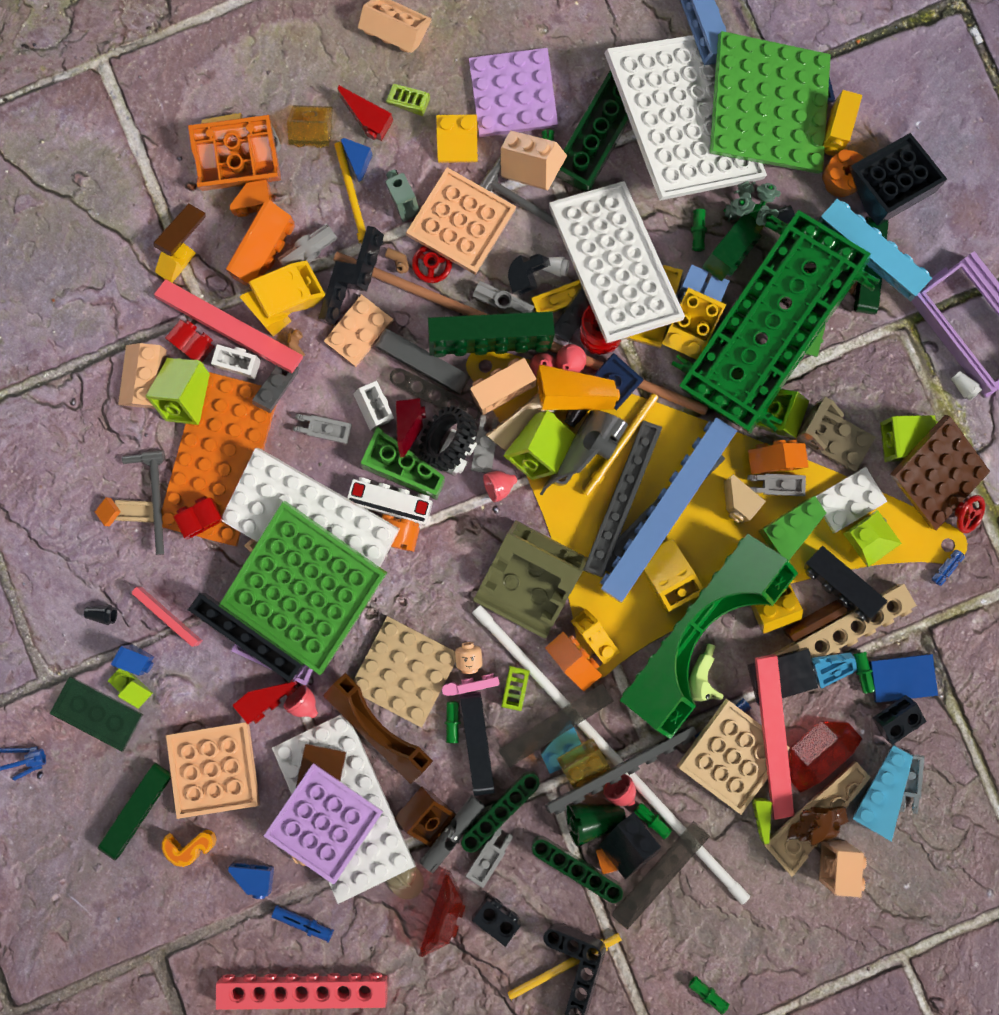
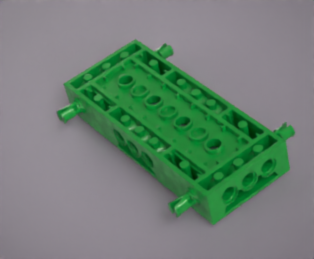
M800 210L797 211L788 224L774 215L770 216L771 221L775 224L767 221L765 227L780 235L778 241L696 362L691 363L678 354L676 357L683 365L675 361L671 364L686 374L679 385L683 391L749 434H751L759 422L774 432L777 431V427L770 421L779 425L783 421L767 412L768 407L852 285L857 281L870 289V291H873L875 286L870 282L878 284L880 279L864 271L865 266L870 260V252ZM807 263L815 264L816 270L813 273L809 274L804 271V266ZM784 298L792 301V305L788 309H783L779 305L780 301ZM763 333L767 335L768 340L765 344H758L755 341L758 334ZM737 368L742 369L744 372L743 377L739 380L732 377V371Z

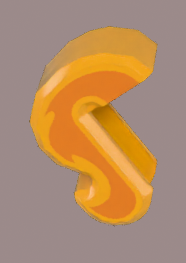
M204 830L183 848L178 840L169 833L162 841L163 855L175 866H188L200 856L201 850L203 854H206L215 846L216 835L211 830Z

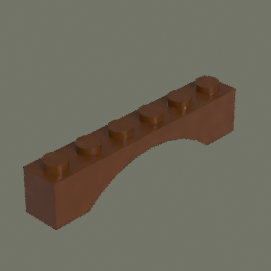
M346 673L333 683L323 695L410 784L433 762L419 746L398 738L377 720L367 706L360 687Z

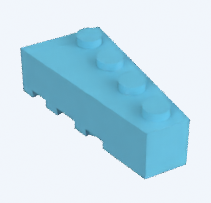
M894 744L853 815V820L891 842L913 759L912 754Z

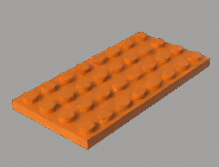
M209 372L210 375L200 422L198 425L185 424L161 510L163 528L181 532L173 518L177 514L176 511L184 506L192 507L196 504L195 501L204 496L213 498L221 515H223L255 448H260L263 451L265 448L275 407L271 413H268L252 404L253 398L262 385ZM221 522L200 533L197 537L237 547L241 532Z

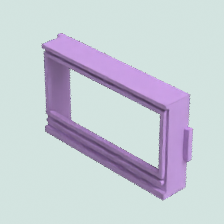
M973 251L949 270L945 267L934 275L928 282V285L911 302L968 376L980 384L981 393L987 398L999 389V379L994 381L926 294L961 267L999 316V282L976 252Z

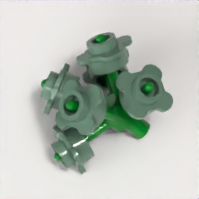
M749 181L738 184V189L733 193H738L740 198L734 201L731 200L730 205L726 204L723 210L725 212L724 217H728L727 222H730L731 219L737 220V215L743 216L748 214L756 220V224L759 226L766 225L767 221L774 224L770 216L778 217L779 212L777 209H769L765 204L766 202H773L775 197H780L781 192L776 190L777 188L773 184H761V186L757 187V196L761 201L759 204H755L750 193L755 191L753 185L756 182L749 183Z

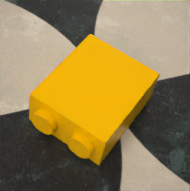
M842 90L832 105L823 143L826 154L834 156L841 150H844L850 142L862 99L861 94Z

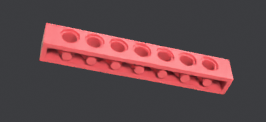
M292 973L285 975V977H277V974H266L264 977H256L255 974L235 977L234 974L223 975L216 983V1010L385 1008L387 1004V975H382V973H371L369 976H361L360 973H350L348 976H340L339 973H330L327 976H319L317 973L298 976V974ZM346 986L350 992L344 994L339 990V987ZM368 986L371 992L363 993L360 987ZM235 987L242 988L244 994H237L235 991ZM256 987H262L265 994H258ZM277 987H283L286 990V994L278 993ZM297 987H305L307 993H299ZM318 987H326L328 989V993L322 994L319 991Z

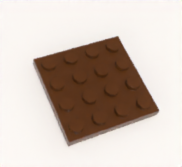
M944 415L890 473V476L930 528L937 530L955 511L959 503L963 502L990 473V470L952 417Z

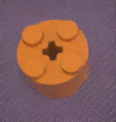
M841 150L834 155L822 174L826 190L833 196L841 198L856 193L858 190L849 167L864 159V157L852 150Z
M382 514V519L400 528L391 547L414 552L420 530L419 523L403 518L400 522V519Z

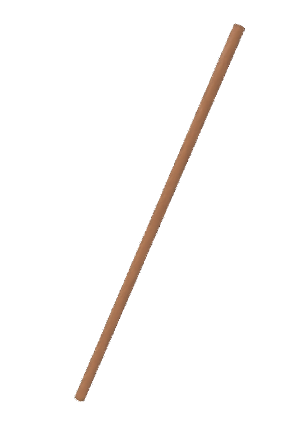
M338 251L334 256V261L356 264L357 259ZM374 267L371 277L465 316L489 315ZM553 341L551 349L548 350L557 354L563 345ZM586 355L585 366L598 371L604 364V362ZM645 379L637 387L702 415H705L708 406Z

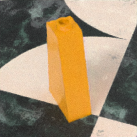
M539 365L536 384L542 410H614L616 401H619L620 392L619 389H616L614 380L545 365Z

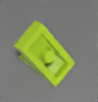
M118 669L108 680L119 692V698L138 709L153 694L133 673Z

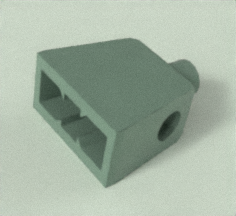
M397 170L389 171L386 174L388 179L385 182L402 222L416 217L420 211L416 196L404 173L398 174Z

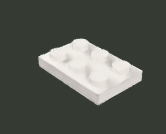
M866 467L816 496L826 511L824 519L833 533L838 532L887 502Z

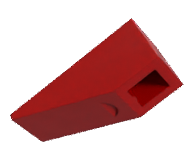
M293 681L249 691L232 706L247 724L252 722L257 724L265 717L263 714L269 708L272 711L281 704L280 699L284 695L289 697L297 690L295 686L299 682Z

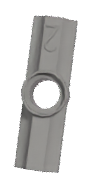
M326 223L311 235H305L298 239L294 247L278 257V260L283 267L306 260L310 262L319 256L322 249L337 240V237Z
M479 281L472 296L474 299L496 308L500 313H530L535 308V306L511 296L508 291H501L482 281ZM501 298H506L509 303L506 306H501L498 301Z

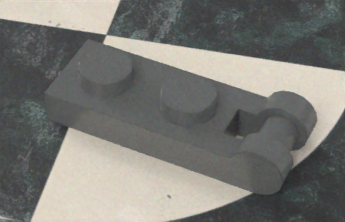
M276 365L253 398L252 404L271 413L298 374L299 367H296L291 374ZM282 371L287 372V376L282 375Z

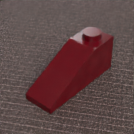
M420 398L396 401L397 443L400 458L405 457L423 428V418H427L426 408L421 406Z

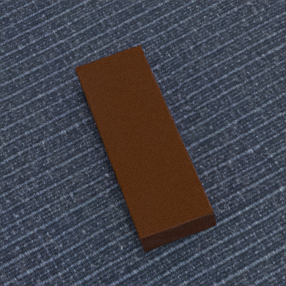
M188 203L154 241V247L172 256L206 218V213Z
M835 600L783 630L786 636L795 642L846 614L848 611L846 607Z

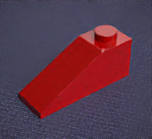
M339 85L337 89L340 98L364 130L366 136L373 140L377 138L382 141L393 123L392 113Z

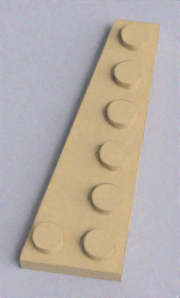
M853 761L770 837L769 844L763 843L791 877L795 875L809 857V853L817 845L811 846L810 842H800L798 839L789 840L790 826L800 821V814L803 810L811 809V807L831 808L845 806L847 808L849 803L854 800L871 778L856 761Z

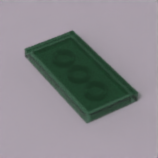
M72 676L68 678L50 712L56 718L121 752L125 750L143 716L141 712Z

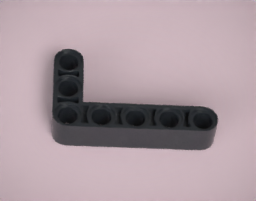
M554 923L544 933L543 940L546 946L580 960L564 1015H587L605 956V944L600 939L560 923ZM551 932L557 933L559 939L553 938ZM571 940H575L579 947H574L571 944ZM590 948H595L599 955L592 954ZM584 968H589L593 975L587 974ZM579 988H583L587 995L580 993ZM573 1008L579 1009L581 1014H576Z

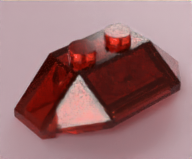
M820 721L789 749L788 761L791 783L800 793L821 783L853 755L862 737L848 722Z
M446 870L420 948V957H424L448 945L451 937L455 938L459 926L456 925L458 917L462 918L466 905L462 904L463 896L449 870Z

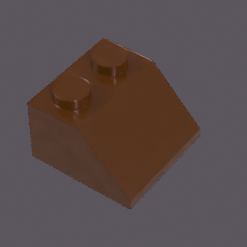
M422 786L396 815L395 819L407 834L431 847L450 824L456 813L434 793Z

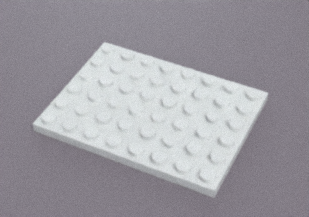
M693 35L608 48L604 54L659 201L734 186L746 181L763 180L767 176L763 163L710 154L716 64L704 65Z

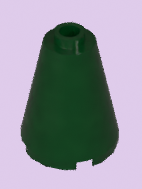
M571 803L566 806L567 825L570 824L572 831L569 833L575 846L584 845L608 833L626 819L624 808L614 804L578 803L574 805Z

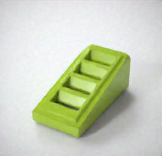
M393 84L386 103L424 116L430 101V94L421 90ZM396 91H399L397 100L393 99ZM403 94H407L405 101H401ZM412 96V97H414V98H413L412 103L410 104V103H408V102H409L410 97ZM417 99H420V100H421L420 103H419V106H418V105H415L416 102H417Z
M513 666L509 667L501 707L522 711L530 670ZM512 673L525 675L524 679L512 677ZM510 682L523 683L522 687L510 685ZM509 689L521 691V694L517 695L508 692ZM507 697L519 699V703L507 701Z
M753 798L752 805L759 838L764 844H769L772 802L767 798Z

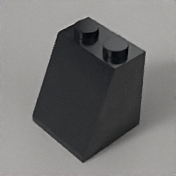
M634 812L619 823L599 845L625 880L656 856L661 849L659 843Z

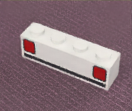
M359 477L358 480H352L347 499L367 510L400 519H408L427 526L433 502L429 500L430 496L418 493L416 497L409 495L410 491L398 488V491L391 490L390 485L378 483V486L370 484L371 480Z

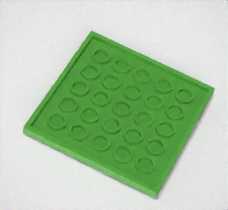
M721 31L718 34L710 154L818 174L823 172L825 148L823 143L826 133L831 54Z
M284 501L276 511L220 604L321 675L385 578L387 572L291 504Z

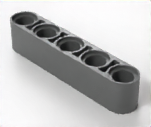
M386 328L375 344V347L456 394L460 395L470 379V376L438 357H434V355H429L428 351Z

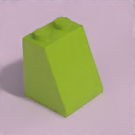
M167 358L146 397L165 421L198 425L201 419L210 374L199 360Z
M545 410L536 413L505 452L504 457L531 480L557 474L576 434L557 419L555 414Z
M935 415L893 416L880 422L884 462L902 461L938 423Z

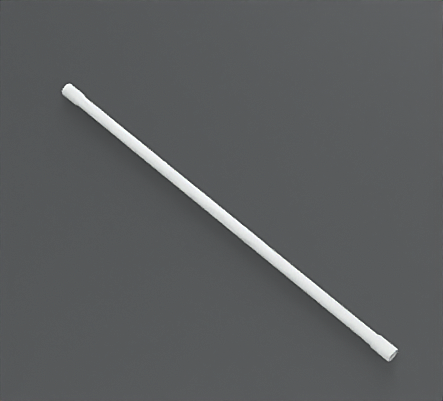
M481 605L476 608L472 614L497 638L524 669L530 670L529 674L608 760L614 766L624 762L499 627L492 616ZM628 772L625 773L634 782L636 790L719 878L741 905L746 903L750 895L724 870L635 772L630 775Z

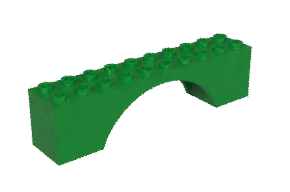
M747 534L745 538L738 542L735 551L725 559L722 568L714 573L709 585L701 590L699 598L695 603L688 607L682 620L675 624L669 637L662 641L658 651L651 655L645 668L637 673L632 685L624 690L620 701L656 731L671 739L696 707L690 692L688 672L691 655L703 632L719 617L734 609L750 605L773 606L798 572L786 558L750 534Z

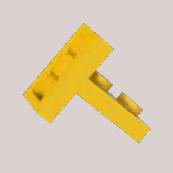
M587 609L570 621L604 665L620 653L603 630L602 625Z

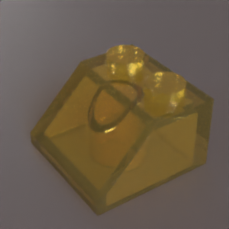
M293 105L287 120L289 145H295L296 147H305L307 145L317 148L329 146L332 134L333 108L329 106Z
M593 737L557 758L573 788L610 769Z

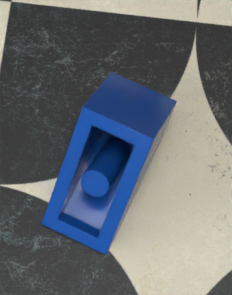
M125 645L120 647L111 665L138 676L144 675L153 667L154 663L152 660L154 656L135 645Z
M232 863L229 866L228 872L247 895H253L252 897L255 899H264L265 896L268 897L272 892L273 866Z

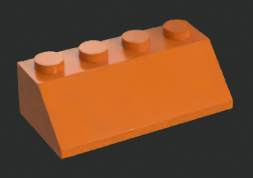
M266 198L226 268L234 280L251 288L249 281L265 275L266 271L272 268L275 262L274 257L277 252L282 251L286 236L290 235L294 230L293 218Z

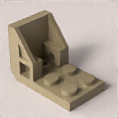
M825 396L814 404L796 439L800 443H805L812 450L855 473L872 445L875 436L843 419L844 413L833 400Z

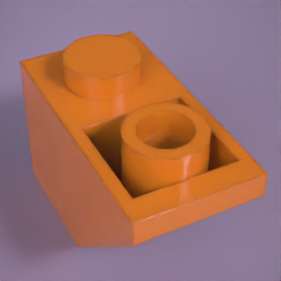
M267 180L249 182L244 185L230 204V210L234 216L246 217L249 213H258L266 198L272 201L270 185Z

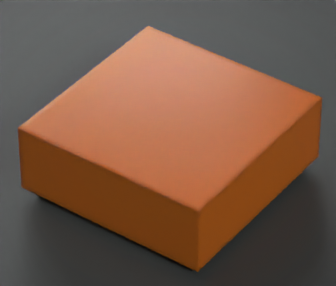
M105 497L95 511L103 525L109 527L121 512L114 501L108 497Z

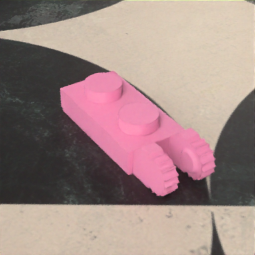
M493 673L481 676L482 680L474 681L473 678L461 680L462 684L459 685L455 682H450L443 686L442 694L452 696L499 686V676L494 677Z

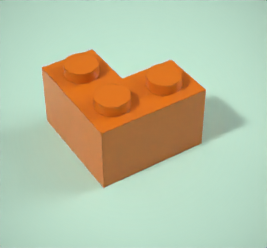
M797 440L773 441V445L768 446V443L757 444L755 449L748 450L751 474H766L776 471L809 468L805 443H797Z
M563 631L545 649L563 672L584 692L602 676L597 669L600 666L592 657L588 659L590 655L583 647L578 648L580 643L573 635L568 637Z

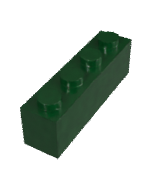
M748 214L741 216L710 254L702 267L720 281H723L727 275L731 277L738 268L737 266L742 263L762 237L760 232L764 226L757 225L756 220Z

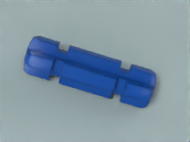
M954 550L950 555L951 558H948L938 570L939 573H935L932 577V581L935 584L942 586L946 581L945 578L949 577L957 568L958 562L961 563L965 558L961 551Z

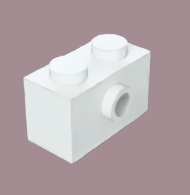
M217 344L211 364L217 369L255 379L261 360L256 355L246 353L247 350L239 347L232 349Z
M377 381L360 387L353 393L370 431L394 419L388 406V401Z

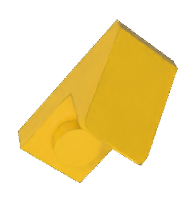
M184 243L172 256L161 252L155 272L163 279L173 283L196 253Z

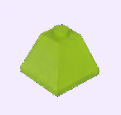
M878 510L843 533L867 567L902 544Z

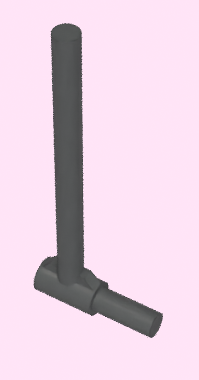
M500 155L492 169L488 170L479 186L490 192L494 189L557 228L553 216L498 183L497 174L501 169Z
M164 450L122 456L123 464L143 462L150 466L156 555H164L158 465L165 461Z

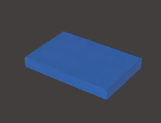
M933 654L869 661L870 669L873 670L871 675L875 688L873 693L876 703L896 701L905 695L911 699L938 696Z

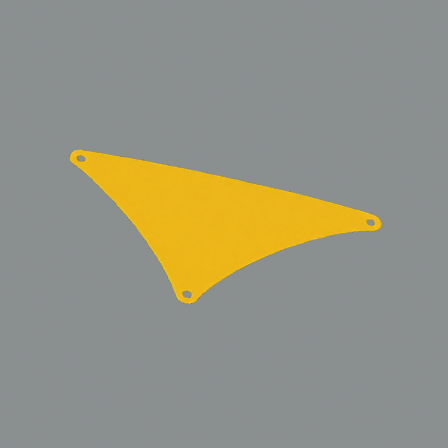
M487 352L485 355L471 353L466 362V369L474 382L480 378L485 380L491 377L490 373L498 368L503 370L508 367V363L516 358L521 360L523 357L509 353L496 354L495 352ZM525 358L526 362L529 365L530 360ZM482 360H489L492 364V369L488 373H483L479 369V363ZM537 384L532 389L493 410L496 417H498L499 423L508 419L518 408L523 407L538 393ZM631 394L617 410L614 408V410L599 411L617 416L629 426L648 399ZM655 402L643 420L661 426L662 430L620 536L657 499L663 488L667 489L672 484L669 482V479L675 471L680 472L683 467L680 463L686 454L691 456L695 450L692 448V445L698 437L703 438L706 433L703 429L709 421ZM556 410L554 414L557 419L576 434L591 410L584 415L575 428L564 422L568 410ZM641 424L604 474L605 478L601 484H597L590 496H587L582 491L590 482L593 472L597 471L605 458L598 454L580 473L573 474L566 485L557 486L551 484L543 495H540L550 476L531 480L527 476L543 513L551 539L587 558L589 557ZM736 432L721 454L725 460L703 481L662 543L673 538L698 577L701 585L705 588L712 581L714 573L722 568L725 559L735 551L738 542L745 538L747 534L768 546L759 532L760 529L806 499L817 496L847 478V476L809 460V468L766 473L806 475L805 496L763 495V493H756L766 502L750 521L737 523L729 517L730 513L726 510L724 481L726 478L735 475L749 488H763V481L747 480V475H764L751 474L748 450L755 449L757 444H763L764 442ZM567 476L559 479V481H565ZM882 492L887 500L886 503L836 533L832 532L823 517L789 560L798 572L790 584L811 579L805 573L804 567L806 562L822 546L851 570L867 567L843 533L876 510L886 519L888 525L902 544L871 566L909 562L944 564L948 558H951L950 555L954 550H959L965 555L968 543L965 535L952 525L944 522L937 530L931 529L915 507ZM949 538L954 541L955 547L953 551L946 552L942 549L941 544L944 539ZM583 571L568 598L573 619L587 609L599 621L603 630L620 651L605 665L602 663L597 668L602 674L600 678H603L628 657L673 631L675 624L682 620L688 607L694 604L699 596L670 612H666L643 571L623 602L620 603L601 590L603 585L600 582L603 578ZM574 627L576 639L580 643L578 648L583 647L591 657L594 651Z

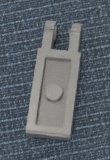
M296 414L295 419L310 423L308 429L293 426L292 431L307 434L311 437L348 444L352 424L314 415Z
M481 415L471 471L482 473L492 472L496 444L486 436L488 432L484 431L486 415ZM494 417L492 420V431L498 425V417Z
M747 475V480L763 481V488L750 487L755 493H763V495L805 496L806 475Z
M912 754L913 759L899 812H904L906 809L905 798L908 796L914 797L912 811L913 814H918L919 798H921L924 756Z
M501 828L491 836L490 840H487L465 876L482 888H484L506 853L505 850L513 838L512 835L508 834L501 847L494 844L501 834Z

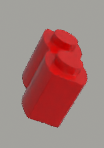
M180 319L165 338L190 359L203 362L215 348L211 344L213 340L204 332L202 335L195 331L197 327L189 320L184 322Z
M201 497L195 501L196 504L192 507L184 506L176 511L177 514L173 518L184 539L193 538L222 522V515L213 498Z

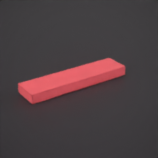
M136 587L132 591V594L191 647L198 646L203 641L143 587Z

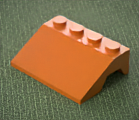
M269 115L188 125L191 149L196 162L197 187L201 191L244 186L246 183L267 180V182L281 181L279 161Z

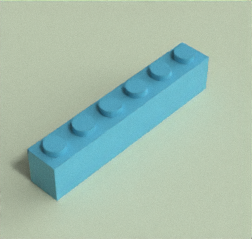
M836 199L820 217L818 222L870 252V260L867 265L911 302L932 279L929 276V272L925 268L917 266L911 256L899 251L894 242L887 241L877 228H872L868 225L863 216L860 214L856 215L850 210L851 208L846 202Z

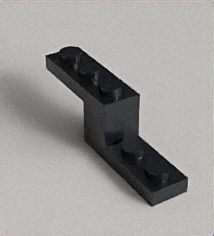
M367 226L356 264L335 262L318 319L328 325L336 326L347 288L367 292L384 234L375 227Z

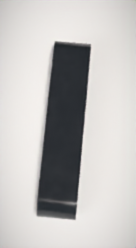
M481 692L460 694L474 796L495 793Z

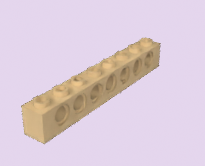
M897 584L881 593L888 602L891 601L894 604L892 612L888 611L886 604L876 615L875 621L867 623L865 620L864 622L860 621L854 615V611L850 610L771 655L775 654L778 656L804 647L809 649L811 659L836 655L840 652L839 648L845 645L850 647L856 644L859 637L863 635L868 637L874 634L877 627L881 625L886 627L892 624L895 617L899 615L904 617L912 612L911 609L917 605L905 584ZM853 621H856L859 626L856 632H853L851 629ZM835 631H839L841 634V638L837 642L833 639ZM820 640L823 648L817 652L815 643Z

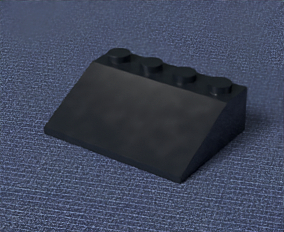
M911 133L849 167L864 209L877 226L936 193L947 180L946 176Z

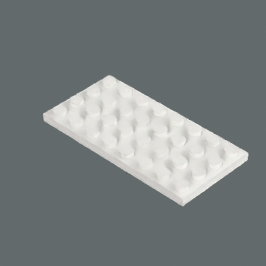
M625 181L549 202V209L606 343L684 320L685 315Z
M255 448L222 515V522L258 542L281 503L286 501L379 567H381L400 528L260 448Z
M342 715L272 747L291 794H293L296 788L305 744L347 752L341 782L383 810L336 883L333 885L329 882L338 904L416 866L358 733Z

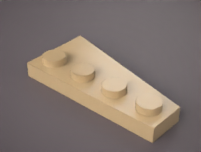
M537 393L528 403L518 408L513 415L503 420L498 427L488 432L486 436L506 452L536 413L545 411L541 408L539 394ZM548 410V411H550V412H552V413L554 414L556 410Z

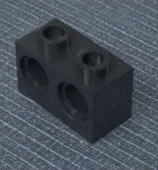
M907 695L872 717L881 735L892 745L926 723L918 704Z
M487 896L473 914L472 921L506 947L521 927L520 917L514 911L510 910L508 912L502 907L503 903L496 897L490 898ZM488 908L493 909L495 915L487 917L484 911ZM503 922H509L512 927L509 930H504L500 925Z

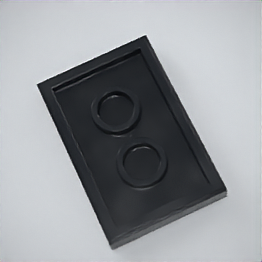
M807 647L777 656L782 699L818 688L810 652ZM755 663L748 664L747 667L756 703L760 706Z

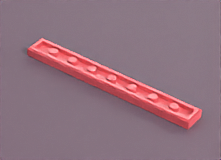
M166 279L154 293L155 298L291 374L303 359V355Z
M773 654L755 658L769 794L770 801L772 802L771 812L772 818L777 820L794 816L778 658Z

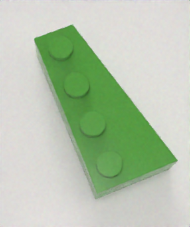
M379 427L376 428L361 461L362 469L437 500L445 483V476L419 459L410 450H408L405 457L400 458L397 441L385 434Z

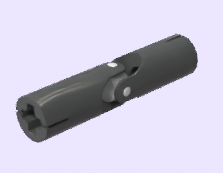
M473 795L470 796L451 820L450 824L419 861L429 872L434 873L461 837L485 809L486 806Z

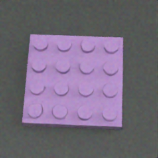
M548 48L469 58L479 137L509 134L510 130L525 132L558 127Z
M313 763L264 837L334 885L383 810Z

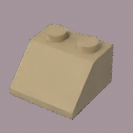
M735 475L725 479L726 510L730 513L729 517L737 523L750 521L766 501Z

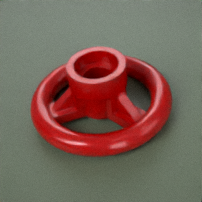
M422 246L416 251L412 260V268L415 275L427 283H438L444 280L451 271L452 261L443 256H438L434 252L424 254V252L431 249ZM419 259H421L424 262L425 267L428 268L427 276L422 274L419 270ZM434 260L435 264L429 265L428 262ZM446 261L443 273L434 277V270L440 263Z
M974 495L967 499L965 503H959L955 509L957 528L961 533L972 532L981 522L985 512V500L982 496ZM978 501L979 508L974 509L972 503Z

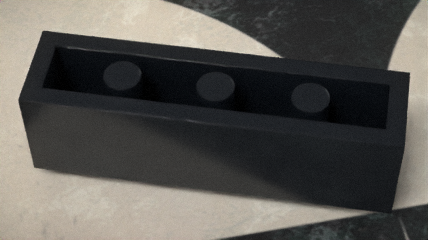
M824 546L805 564V573L811 579H817L826 592L837 596V600L841 605L851 608L854 611V615L862 622L865 620L869 623L888 602V600Z

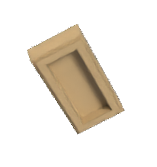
M115 500L116 506L121 511L115 521L154 523L152 502Z

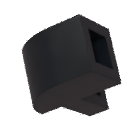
M535 254L529 258L520 255L515 258L508 271L512 293L522 295L537 289L533 273L551 266L549 258L541 254Z

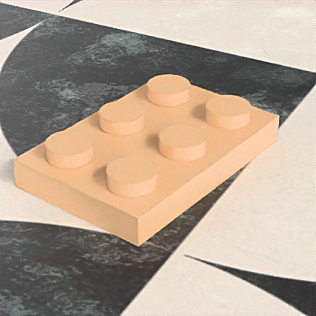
M361 294L324 342L356 367L378 341L384 329H387L394 320Z

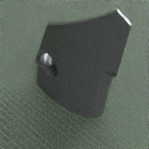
M591 410L576 433L557 474L550 476L540 495H543L551 484L557 486L566 485L572 475L580 473L596 454L609 460L628 424L612 414ZM567 476L565 481H559V479Z

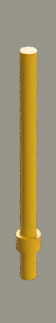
M336 142L334 146L357 226V238L362 245L366 232L342 142Z
M654 393L650 395L617 442L618 445L609 460L605 459L599 469L593 472L590 482L582 491L584 494L590 496L597 484H601L605 478L604 474L659 397Z
M619 933L605 940L600 939L605 944L606 951H608L609 947L622 941ZM590 948L592 954H598L595 948ZM572 957L508 991L509 998L512 1000L579 964L580 960Z

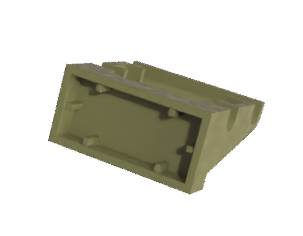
M515 520L473 601L546 639L569 594H571L582 574L588 558Z

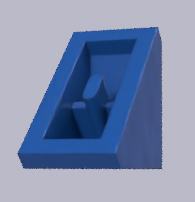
M343 138L341 139L342 145L357 180L360 182L363 180L373 156L371 148Z

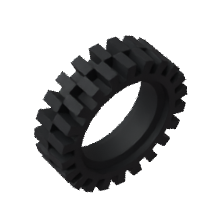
M447 406L444 410L438 411L439 416L435 414L432 417L434 421L428 422L427 425L430 427L424 429L423 433L426 435L421 436L420 439L423 442L419 444L421 459L439 471H448V468L452 470L454 469V464L457 466L461 464L460 458L464 460L467 457L465 452L470 453L471 448H469V445H474L475 442L472 437L477 435V432L474 431L477 429L476 420L472 415L457 406ZM457 424V430L452 442L443 452L439 453V446L445 433L453 425Z

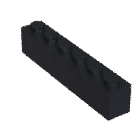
M199 593L188 608V611L287 681H295L305 667L304 663L225 608L207 593Z

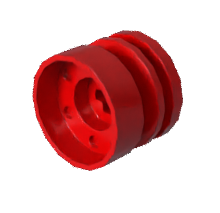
M588 306L581 320V343L591 353L598 355L609 354L619 346L621 339L606 343L592 308Z

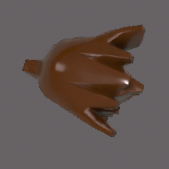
M811 807V809L803 810L800 814V821L790 826L788 839L810 842L811 846L834 839L840 832L841 825L848 823L846 807Z

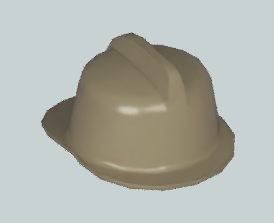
M416 866L385 881L395 895L405 900L418 896L424 886L423 876Z

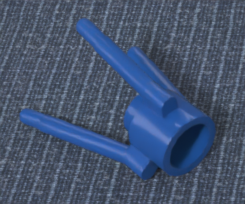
M38 746L32 748L0 749V753H28L24 756V760L0 766V771L24 764L27 767L31 766V768L12 778L14 781L35 770L42 769V765L46 764L45 752L42 748L38 749Z

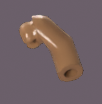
M388 248L385 257L395 261L398 273H406L409 269L406 255Z
M296 329L288 334L287 347L304 357L306 354L299 347V340L303 335L301 331Z

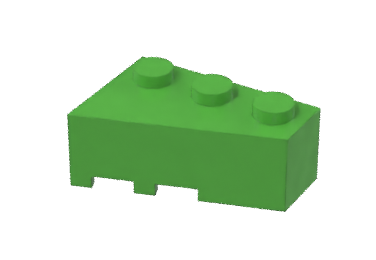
M813 496L760 529L759 532L769 548L789 561L826 515V511L816 496Z

